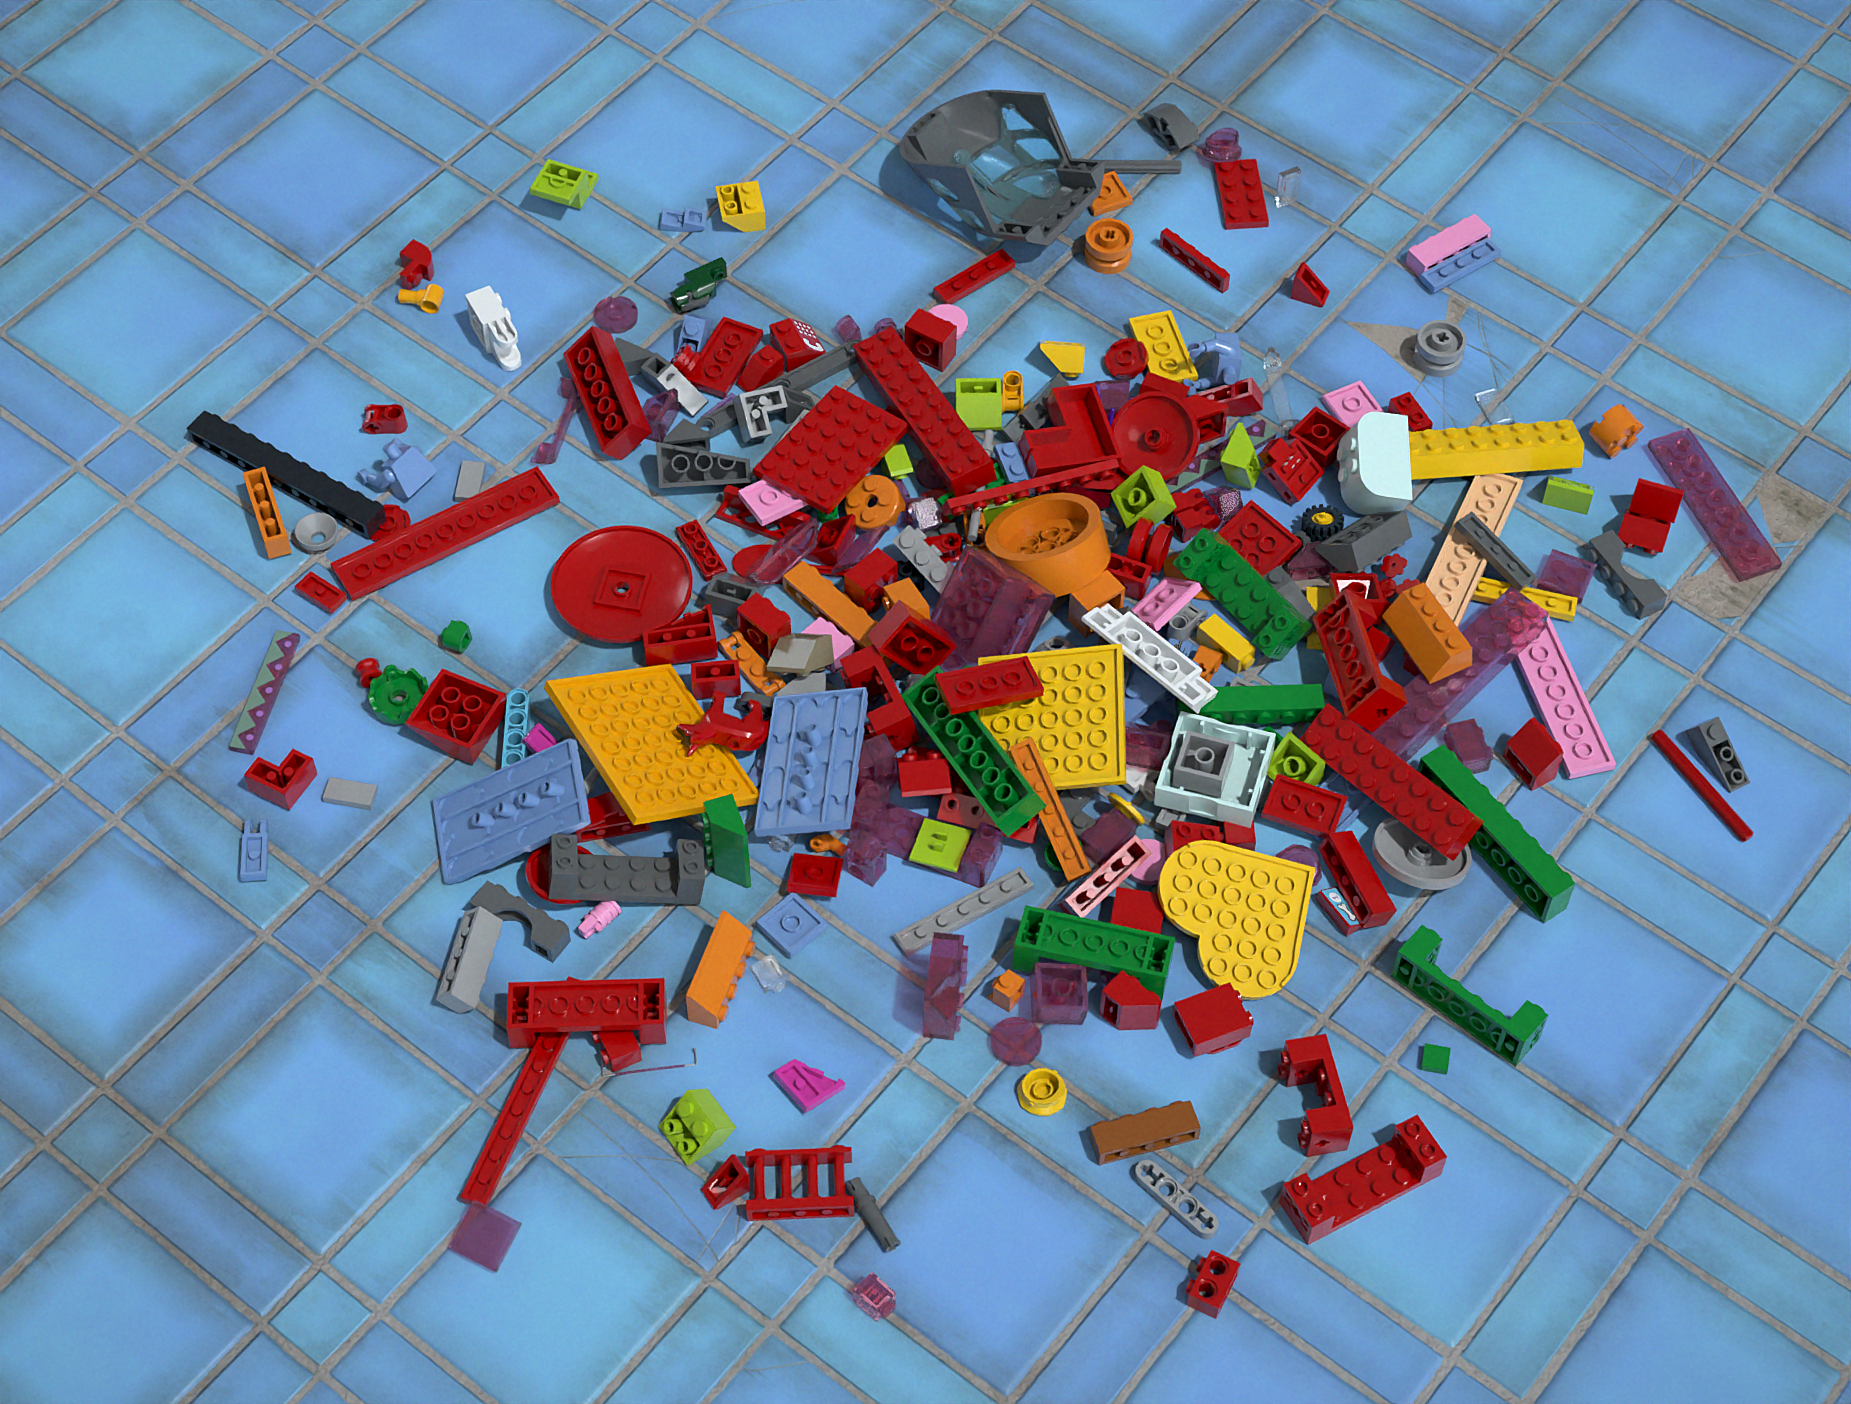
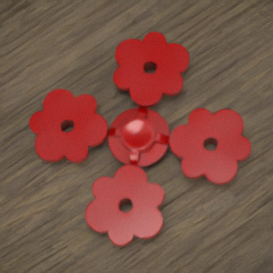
M1398 553L1393 554V556L1387 555L1382 560L1384 565L1381 566V571L1387 576V579L1379 582L1385 600L1383 614L1392 605L1390 602H1387V599L1392 598L1396 593L1399 596L1403 591L1421 584L1417 579L1412 581L1405 579L1403 584L1397 586L1396 582L1391 579L1396 575L1403 574V568L1407 566V560ZM1362 571V572H1359L1358 574H1367V573L1364 572V571Z

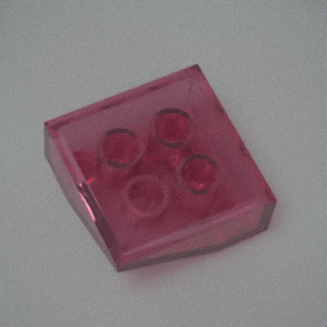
M933 932L924 995L923 1037L954 1041L955 1031H960L962 1016H957L958 1008L963 1009L965 993H960L961 986H966L969 946L964 945V935Z

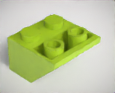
M956 378V412L970 431L1002 429L1001 378Z
M1238 422L1235 430L1233 429L1230 432L1229 443L1226 449L1222 450L1219 460L1229 483L1253 490L1261 473V467L1243 423Z
M693 1089L685 1092L660 1123L659 1128L686 1165H691L720 1147L735 1130L736 1126L708 1089Z

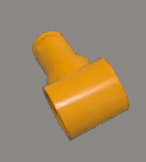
M429 284L425 289H419L418 291L400 289L398 299L400 303L417 304L423 311L435 314L439 311L445 291L436 284Z

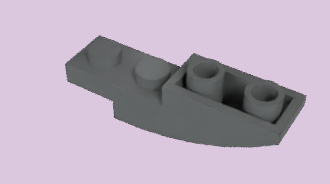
M1057 373L1000 430L1009 442H1017L1018 445L1023 431L1039 429L1050 418L1045 403L1051 389L1070 386L1063 376Z

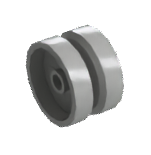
M1434 320L1424 324L1418 331L1413 360L1416 367L1423 373L1433 377H1446L1457 372L1462 364L1463 353L1466 347L1464 331L1458 325L1445 320Z

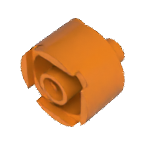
M1621 404L1615 405L1602 415L1604 419L1599 424L1596 421L1589 431L1592 439L1610 458L1616 457L1620 453L1621 448L1625 446L1627 448L1632 447L1638 440L1636 435L1644 428L1642 423L1628 408Z

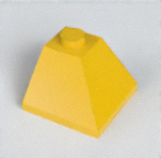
M1041 340L1040 349L1060 372H1065L1067 377H1078L1079 373L1083 374L1085 343Z

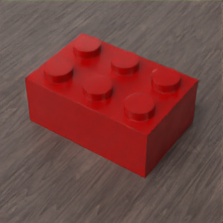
M901 600L895 603L868 634V637L878 651L913 674L924 676L936 666H940L957 648V645L947 631Z

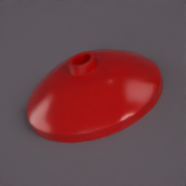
M550 843L541 846L531 854L526 864L525 875L527 883L534 893L556 904H574L584 901L549 899L548 855ZM577 845V854L593 855L584 847Z

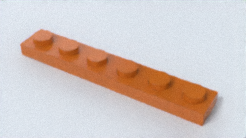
M1030 737L1009 747L1017 767L1047 805L1038 814L1067 880L1073 882L1092 873L1093 871L1034 739Z

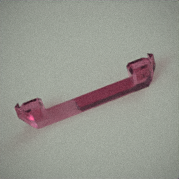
M560 377L562 397L569 400L553 444L540 443L536 457H531L530 461L533 463L552 464L557 460L580 396L573 378Z

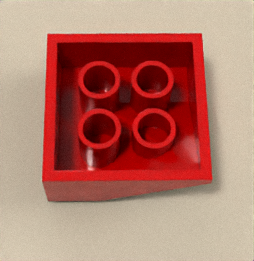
M442 668L406 721V726L452 757L473 765L506 715V693Z

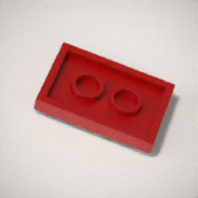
M1277 773L1261 818L1325 838L1328 833L1336 832L1348 797Z

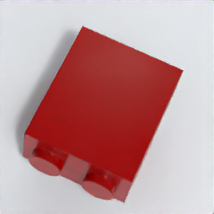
M1230 982L1174 1002L1172 1016L1193 1057L1205 1053L1213 1055L1236 1047L1241 1043L1242 1039L1248 1038L1251 1035L1252 1026L1254 1025L1253 1017L1249 1011H1245L1239 991L1234 990Z

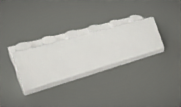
M1106 604L1101 609L1095 607L1082 616L1081 620L1109 644H1122L1124 656L1195 713L1198 714L1204 705L1215 698L1218 691L1200 677L1203 669L1130 611L1122 615L1110 604Z

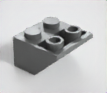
M727 572L718 573L713 576L705 592L706 605H711L712 612L737 619L736 609L756 592L763 597L767 584Z

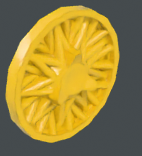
M1113 792L1107 795L1111 805L1123 818L1138 826H1142L1145 823L1143 817L1131 806L1130 802L1125 801Z

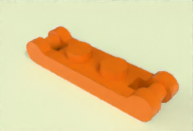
M739 630L732 632L729 638H722L717 642L718 648L728 660L739 659L740 673L758 694L773 697L774 693L786 686L781 677H778L773 671H767V664L747 643ZM736 644L738 648L733 650L731 647Z

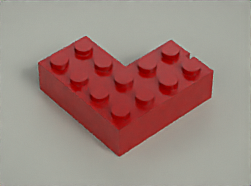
M1094 383L1052 388L1045 404L1054 427L1023 431L1018 443L1031 479L1115 458L1118 464H1120L1122 460L1121 452Z

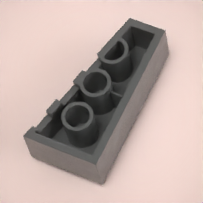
M656 442L659 488L751 483L750 459Z

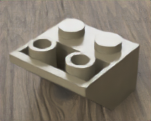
M791 633L780 637L767 664V671L777 672V675L796 673V676L801 677L810 675V671L825 670V666L834 663L832 635Z

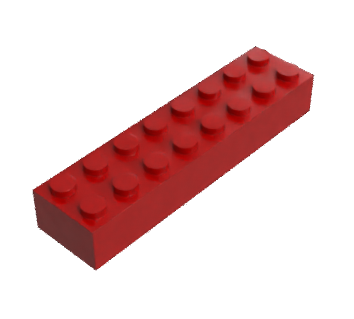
M1329 703L1325 705L1299 739L1332 769L1452 861L1456 859L1484 823L1478 816L1355 722L1346 718L1342 712Z

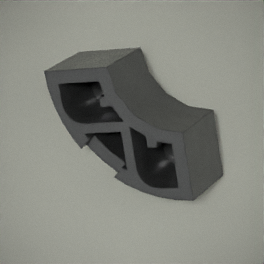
M1162 103L1143 113L1151 133L1160 136L1166 143L1169 151L1181 149L1200 139L1196 124L1191 122L1175 104Z

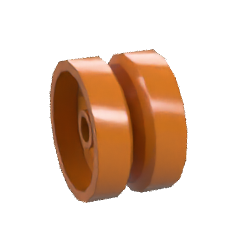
M1104 218L1093 222L1085 234L1084 258L1087 265L1094 271L1103 274H1116L1127 268L1132 258L1133 232L1130 227L1121 220Z

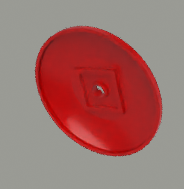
M631 525L601 528L577 539L561 554L551 576L553 603L565 623L586 637L610 643H627L643 640V630L668 620L670 622L676 621L686 609L693 589L691 566L681 548L671 539L657 531ZM621 587H626L629 589L625 593L617 592V590Z

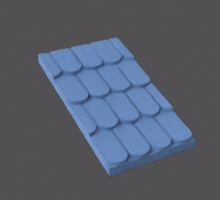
M866 687L774 696L754 827L756 837L850 829L856 798L855 789L864 736V722L868 705Z
M569 738L432 799L444 883L462 882L524 852H531L551 841V834L569 835L591 824L580 757L577 751V740Z

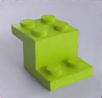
M548 159L529 188L530 194L581 209L599 181V176L597 173Z

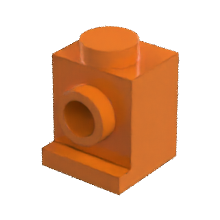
M1008 969L1004 974L999 975L992 984L993 992L989 995L988 999L1007 1012H1010L1024 995L1025 979Z

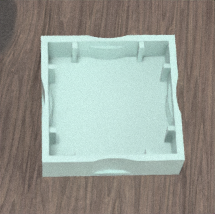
M1180 711L1172 735L1171 749L1164 760L1155 788L1154 805L1251 828L1274 752L1276 734L1246 726L1229 725L1212 718ZM1187 730L1235 742L1233 761L1221 798L1184 789L1181 786H1173L1174 767Z

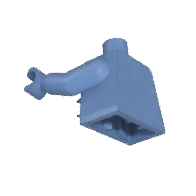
M1215 333L1214 339L1202 343L1192 341L1189 344V357H1196L1201 352L1213 351L1210 367L1213 376L1197 379L1195 382L1184 379L1183 384L1190 386L1188 395L1195 394L1196 389L1203 390L1226 384L1231 385L1239 381L1242 356L1238 333Z
M394 438L383 447V451L389 459L381 465V474H370L365 468L357 472V474L363 478L361 481L363 485L369 483L378 488H385L390 485L397 499L410 498L438 470L422 455L419 447L409 446L401 440Z

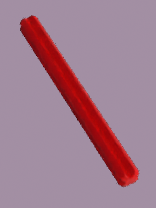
M1661 729L1654 732L1651 737L1653 742L1740 840L1746 842L1752 838L1754 832L1668 735Z

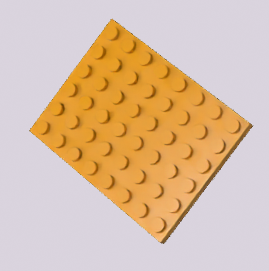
M671 664L546 681L545 691L633 825L700 814L704 812V801L733 794L737 807L758 804L760 792L728 747L710 743L698 748L691 756H687L690 746L676 731V727L679 724H698L704 711Z

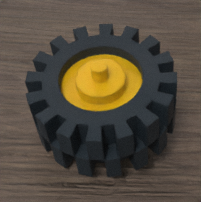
M1319 504L1318 508L1316 505H1313L1311 509L1308 507L1306 512H1303L1301 531L1311 538V543L1318 541L1319 544L1344 528L1343 513L1341 511L1338 512L1336 507L1331 509V505L1323 507V504Z

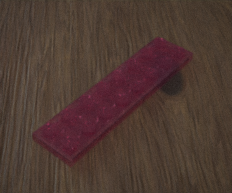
M1689 428L1649 440L1647 447L1675 488L1684 490L1682 498L1739 582L1781 568L1782 561Z

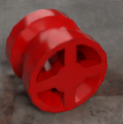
M375 658L363 659L355 667L363 687L370 688L371 680L382 674V671L379 669V662Z

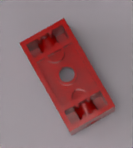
M874 644L840 659L843 669L839 670L846 689L866 687L867 699L881 693L884 701L887 702L886 705L867 713L870 723L866 724L876 750L882 749L885 757L921 741L912 716Z
M1321 1034L1285 1040L1284 1049L1280 1052L1281 1062L1277 1065L1279 1077L1281 1079L1284 1078L1286 1088L1314 1083L1316 1095L1318 1097L1321 1096L1323 1102L1321 1108L1305 1111L1304 1119L1300 1121L1301 1131L1297 1134L1299 1147L1301 1149L1304 1148L1306 1157L1347 1151L1354 1126L1327 1035Z

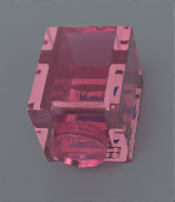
M871 1272L853 1290V1301L877 1322L883 1316L888 1317L895 1309L896 1293L877 1275Z

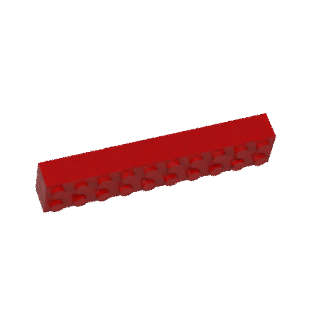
M892 326L852 345L859 367L894 415L908 422L910 430L907 433L954 497L966 495L997 479L993 460Z

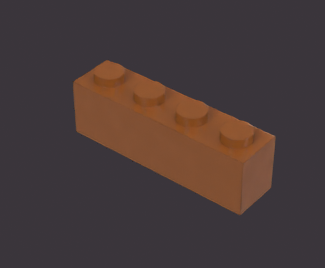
M1191 1100L1185 1102L1175 1101L1166 1107H1152L1140 1114H1125L1119 1119L1109 1122L1106 1120L1099 1121L1090 1126L1089 1140L1100 1166L1198 1140L1201 1126Z

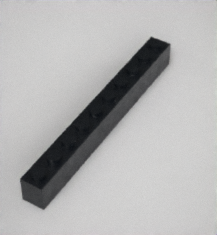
M204 410L187 427L191 443L245 472L265 467L272 487L320 513L330 515L335 521L368 539L378 531L380 524L382 526L387 521L384 507L380 502L372 501L360 491L348 488L343 482L333 480L326 473L311 468L306 462H300L289 453L281 452L272 444L257 439L254 434L242 431L233 423L229 424L217 414H211Z

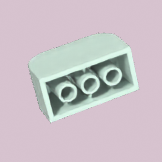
M1369 412L1363 415L1341 438L1337 452V460L1340 464L1338 480L1341 484L1342 498L1351 510L1359 514L1369 515L1379 512L1401 511L1412 501L1408 416L1384 412Z

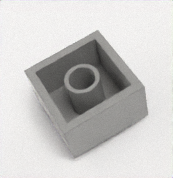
M1187 730L1174 767L1173 786H1181L1184 789L1221 798L1233 761L1235 742Z

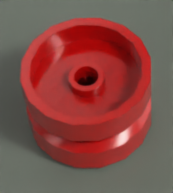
M1141 517L1131 536L1126 557L1152 566V574L1159 575L1169 552L1173 536V526L1161 523L1154 531L1153 520Z

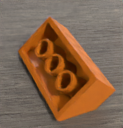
M1424 582L1403 591L1382 615L1386 625L1429 684L1472 666L1471 645Z
M723 910L686 994L688 1021L718 1029L720 1022L726 1020L729 1011L727 1006L729 1000L735 998L738 989L736 983L739 978H743L747 967L746 959L747 957H752L755 949L752 931Z

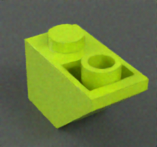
M895 444L880 460L883 475L890 476V479L907 478V473L913 472V467L904 444Z

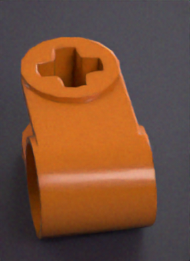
M1200 645L1196 651L1193 661L1197 662L1200 668L1203 669L1200 677L1207 683L1210 682L1213 675L1218 671L1223 660V654L1203 645Z

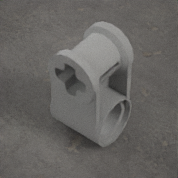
M1189 601L1168 621L1167 639L1173 638L1185 642L1198 629V626L1206 620L1208 612L1199 610Z

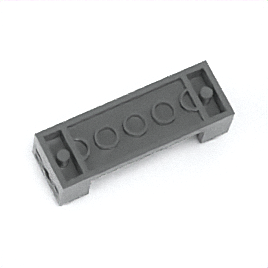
M551 834L548 855L549 899L700 904L705 882L703 840L678 839L674 858L577 854V835Z

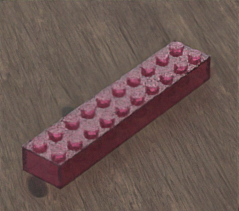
M1512 586L1509 587L1462 632L1472 647V666L1431 684L1426 681L1420 672L1403 688L1408 702L1374 732L1364 727L1362 729L1404 761L1408 762L1546 628L1548 612Z

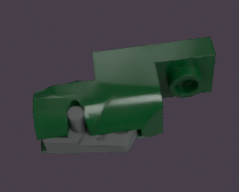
M723 257L684 273L685 285L669 293L673 296L670 297V301L677 313L680 314L694 307L708 304L709 299L717 295L715 282H719L727 277V266Z

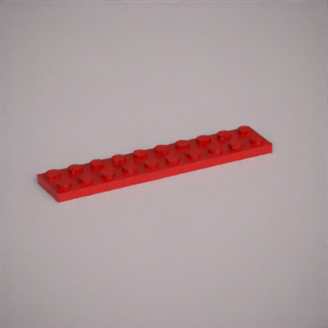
M536 466L330 563L331 569L351 600L354 601L560 503V498L541 470Z

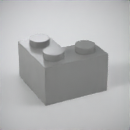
M782 385L742 393L732 400L743 442L749 443L763 440L772 434L768 415L780 413L788 407Z

